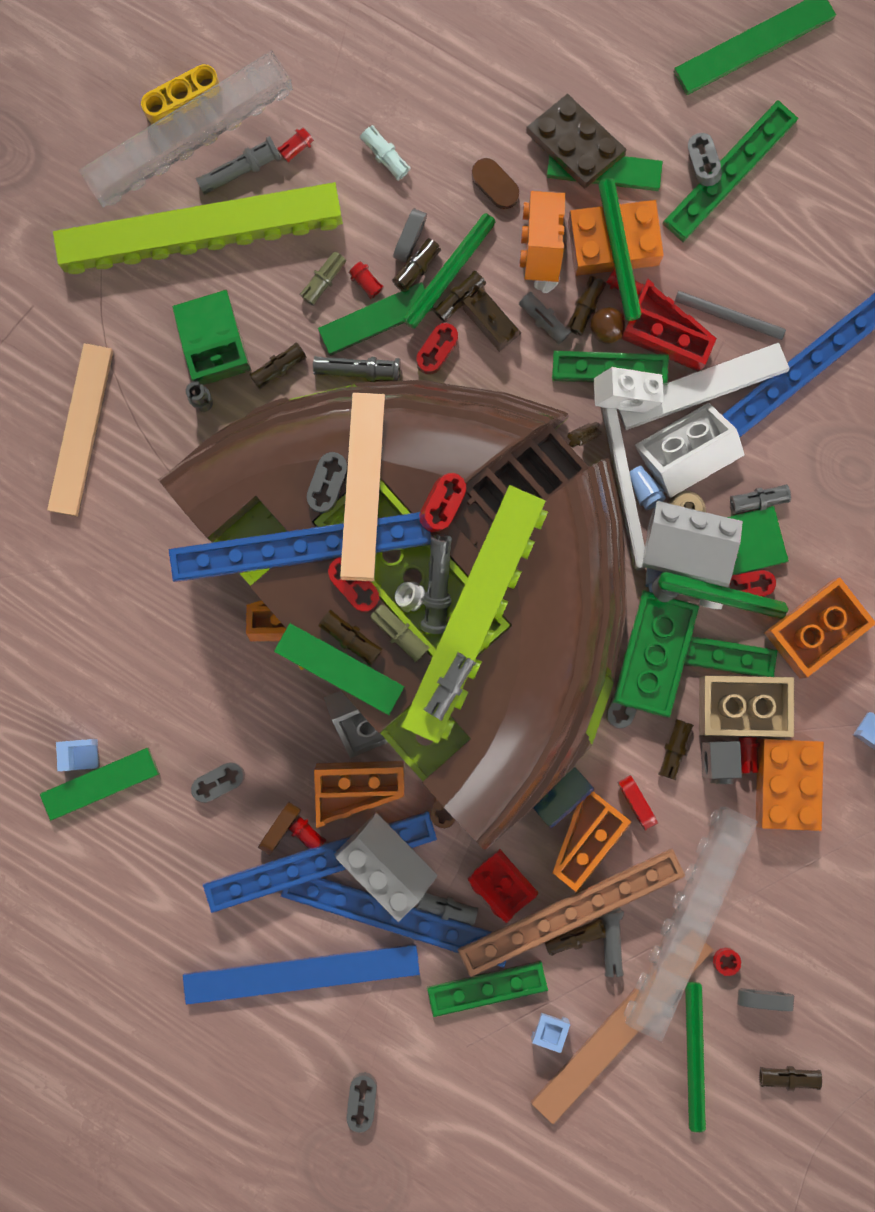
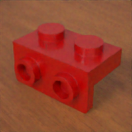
M501 849L479 865L467 878L473 891L482 896L490 905L494 915L501 918L505 923H508L518 911L539 894Z

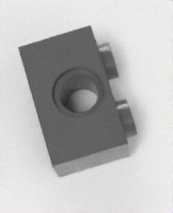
M701 742L702 777L710 778V783L734 784L733 778H742L740 742Z

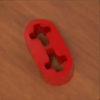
M449 323L439 324L419 350L417 366L422 373H437L456 347L458 332L453 325ZM451 332L450 338L452 341L446 340L441 348L437 346L440 342L439 333ZM435 350L437 352L434 357L436 364L424 366V359L422 357L424 355L426 357L431 356Z
M447 473L438 478L434 483L419 516L422 526L427 531L439 532L448 527L452 522L466 493V483L459 474ZM452 482L454 484L452 489L456 493H453L449 495L447 499H444V496L447 492L446 486H444V484L446 485L447 483ZM441 506L439 518L442 521L434 524L432 522L433 516L430 512L437 510Z
M342 557L335 559L328 569V575L332 583L358 611L370 612L374 610L380 598L379 592L371 581L354 580L349 585L346 580H341V578L337 580L335 578L338 574L336 567L341 565ZM357 585L364 592L369 590L373 592L370 596L372 600L370 605L364 602L360 605L357 604L356 601L359 599V596L354 590Z
M759 570L733 575L729 584L731 586V581H734L736 586L745 584V589L740 591L764 597L775 590L776 579L771 572ZM759 576H762L763 580L769 581L765 591H762L761 587L751 588L750 583L758 581Z
M629 775L618 781L617 783L643 829L646 831L658 824L655 815L632 776Z

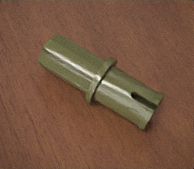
M333 252L320 270L313 272V278L299 295L314 306L327 287L333 285L331 281L344 266L346 259L338 252Z
M380 605L370 616L371 620L391 638L390 642H395L414 662L418 661L430 648L408 628L410 626L408 623L405 625L385 605Z

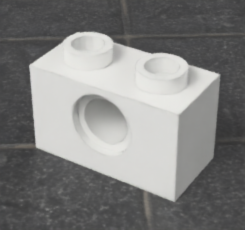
M611 367L594 378L595 406L646 413L664 403L662 375Z

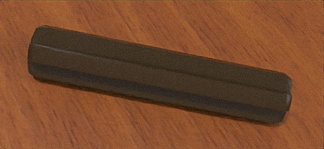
M598 422L588 423L567 434V438L570 440L569 445L572 448L578 445L582 446L599 437L602 433L598 429L600 424Z

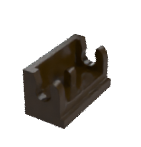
M483 287L478 289V293L473 298L469 296L463 301L464 312L499 352L521 334L520 330L487 294Z

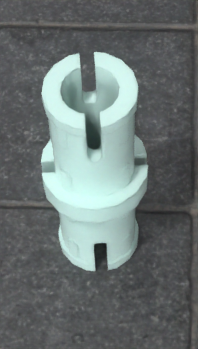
M373 125L361 134L360 139L376 155L375 159L378 163L382 162L397 181L410 171L411 167L395 151V146L392 143H388Z

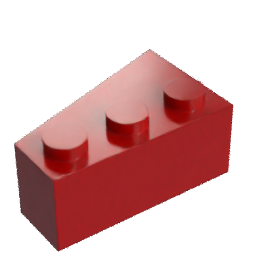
M647 279L639 297L641 316L637 320L628 322L621 339L655 354H669V360L697 372L701 371L707 363L717 338L690 314L687 315L675 304L674 300L669 296L666 297L658 290L650 279Z

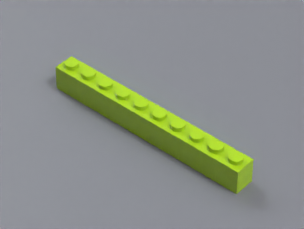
M336 182L56 230L53 231L58 265L64 272L80 274L88 268L109 269L113 267V264L122 262L132 265L140 263L141 259L151 257L155 260L168 258L169 254L174 253L190 255L196 253L197 249L219 250L224 248L226 244L232 243L248 245L255 239L276 240L284 234L304 235L309 233V230L318 228L324 231L333 230L338 227L337 225L343 224Z

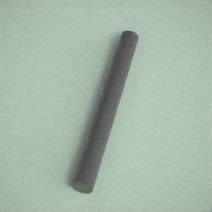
M679 290L675 298L677 303L780 340L783 339L786 329Z

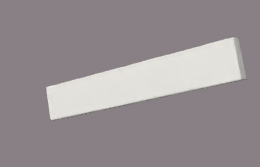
M776 343L663 385L664 403L646 413L619 409L618 411L625 429L629 430L789 371V366L780 344Z
M601 407L633 566L636 571L646 569V567H642L645 546L617 409Z

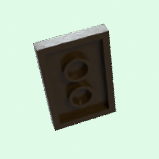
M566 94L526 128V134L584 189L626 155L627 149L569 94Z

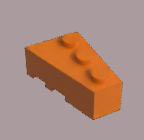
M531 191L530 201L524 202L523 220H528V226H522L521 243L526 244V250H521L520 268H525L524 280L559 282L564 252L562 240L564 235L565 193Z

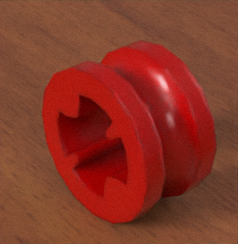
M726 947L720 948L715 952L713 965L719 973L724 976H732L739 972L742 962L737 952ZM732 954L734 959H731L734 965L731 968L725 966L722 969L720 967V964H723L720 961L723 955L730 957Z

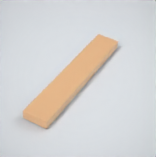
M83 344L48 511L78 517L113 356L111 348Z
M352 394L341 580L374 581L385 394Z

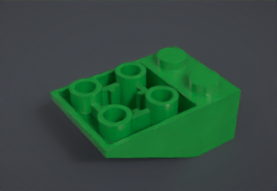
M227 289L172 306L183 352L193 382L206 385L252 371Z

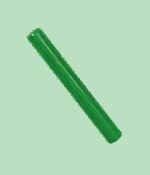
M612 178L604 179L599 182V191L624 316L627 321L637 320L641 316V309L615 181Z
M484 213L406 313L403 322L408 327L415 329L492 230L496 221L489 214Z
M668 572L661 573L658 579L659 587L663 590L783 619L789 610L786 603Z
M688 982L685 984L689 1129L691 1132L700 1133L706 1130L702 985L699 982Z

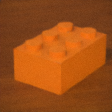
M656 200L619 204L632 269L659 266L664 253ZM603 206L570 210L568 227L575 276L612 272L615 266Z
M839 577L823 586L783 619L765 631L764 634L799 679L808 678L875 625V621Z
M758 739L757 742L760 743V746L757 747L759 772L757 773L755 826L763 829L822 831L824 742Z

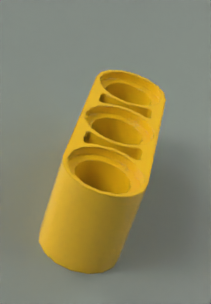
M202 64L147 92L141 99V106L147 120L154 126H162L216 98L221 90L216 71L213 67ZM205 79L212 80V82L207 86L200 85V83ZM180 92L187 93L183 99L175 98ZM162 105L161 110L158 112H150L153 106Z

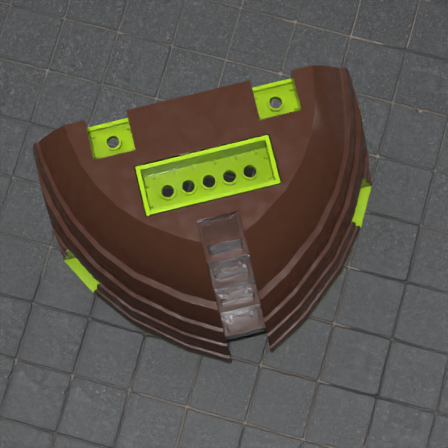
M407 380L353 383L345 387L292 399L287 397L253 409L245 417L232 422L206 439L172 470L158 479L205 537L213 543L343 524L347 476L334 509L328 513L321 514L313 511L307 502V492L318 462L326 453H339L345 458L348 466L352 394H385L378 518L421 512L434 483L438 478L447 473L459 474L466 483V493L450 525L439 532H431V536L443 534L452 538L448 594L451 597V605L447 610V619L453 613L509 485L546 501L543 510L548 511V514L541 529L534 527L529 538L535 541L528 559L520 558L516 569L522 571L515 588L508 587L503 599L507 600L508 604L501 619L494 617L489 628L495 631L488 649L480 648L476 659L482 661L474 679L467 678L463 687L464 690L468 691L461 710L454 707L449 720L455 722L448 739L440 738L439 743L432 742L429 745H421L416 739V734L402 728V725L443 633L432 634L421 629V621L425 617L424 604L416 611L405 612L395 601L396 590L404 583V574L410 569L418 570L421 573L422 580L419 585L423 586L425 593L428 591L431 545L399 549L401 551L400 559L394 563L386 562L383 559V552L376 553L374 581L371 582L378 590L380 600L377 607L370 612H360L355 609L330 580L328 569L335 559L239 573L286 629L289 623L405 686L390 715L385 714L346 691L340 690L423 781L422 783L449 814L482 849L486 850L528 813L575 767L577 761L590 749L614 684L627 613L624 526L610 460L606 458L589 467L562 438L556 429L568 419L569 415L567 412L505 392L432 381ZM333 460L332 464H325L324 467L328 469L326 480L331 481L334 472H341L342 469L338 466V460ZM449 482L446 485L444 484V486H446L447 492L444 496V499H447L449 495L456 493L452 489L454 485L452 482ZM324 485L321 494H314L313 498L317 500V506L321 507L323 502H330L331 499L326 495L329 486ZM441 506L437 510L430 512L433 516L432 522L434 524L442 521L439 518ZM341 565L336 567L338 574L335 578L337 580L341 578ZM346 580L349 585L354 582V580ZM357 585L354 588L359 596V599L356 601L357 604L360 605L364 602L370 605L372 603L370 596L373 592L371 590L364 592ZM380 605H385L405 625L408 623L410 625L408 628L425 645L430 647L418 661L414 662L395 642L391 643V638L371 620L370 616ZM330 609L354 627L356 625L361 629L360 632L366 638L383 649L371 666L347 648L345 650L340 646L341 643L336 638L318 627L320 621Z

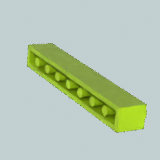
M509 485L403 722L402 728L435 743H439L440 738L448 739L455 723L449 720L454 707L461 710L468 691L463 689L468 677L474 679L482 661L477 660L476 657L481 647L488 649L495 631L489 629L494 617L501 619L508 604V601L503 599L508 587L515 588L522 572L516 569L520 558L528 559L535 541L529 539L534 527L541 529L548 514V511L543 510L545 500ZM457 652H459L466 659L470 658L476 664L460 689L463 691L460 696H455L441 721L433 716L440 703L432 715L423 709L427 706L438 688V679L440 677L444 678Z

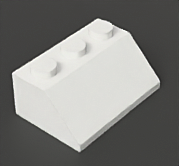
M710 403L703 405L635 444L637 451L653 478L670 498L745 455L737 429Z

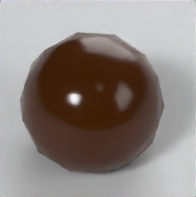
M611 307L603 308L596 312L592 317L590 326L593 336L599 342L605 344L615 343L620 340L624 332L623 314L618 309Z

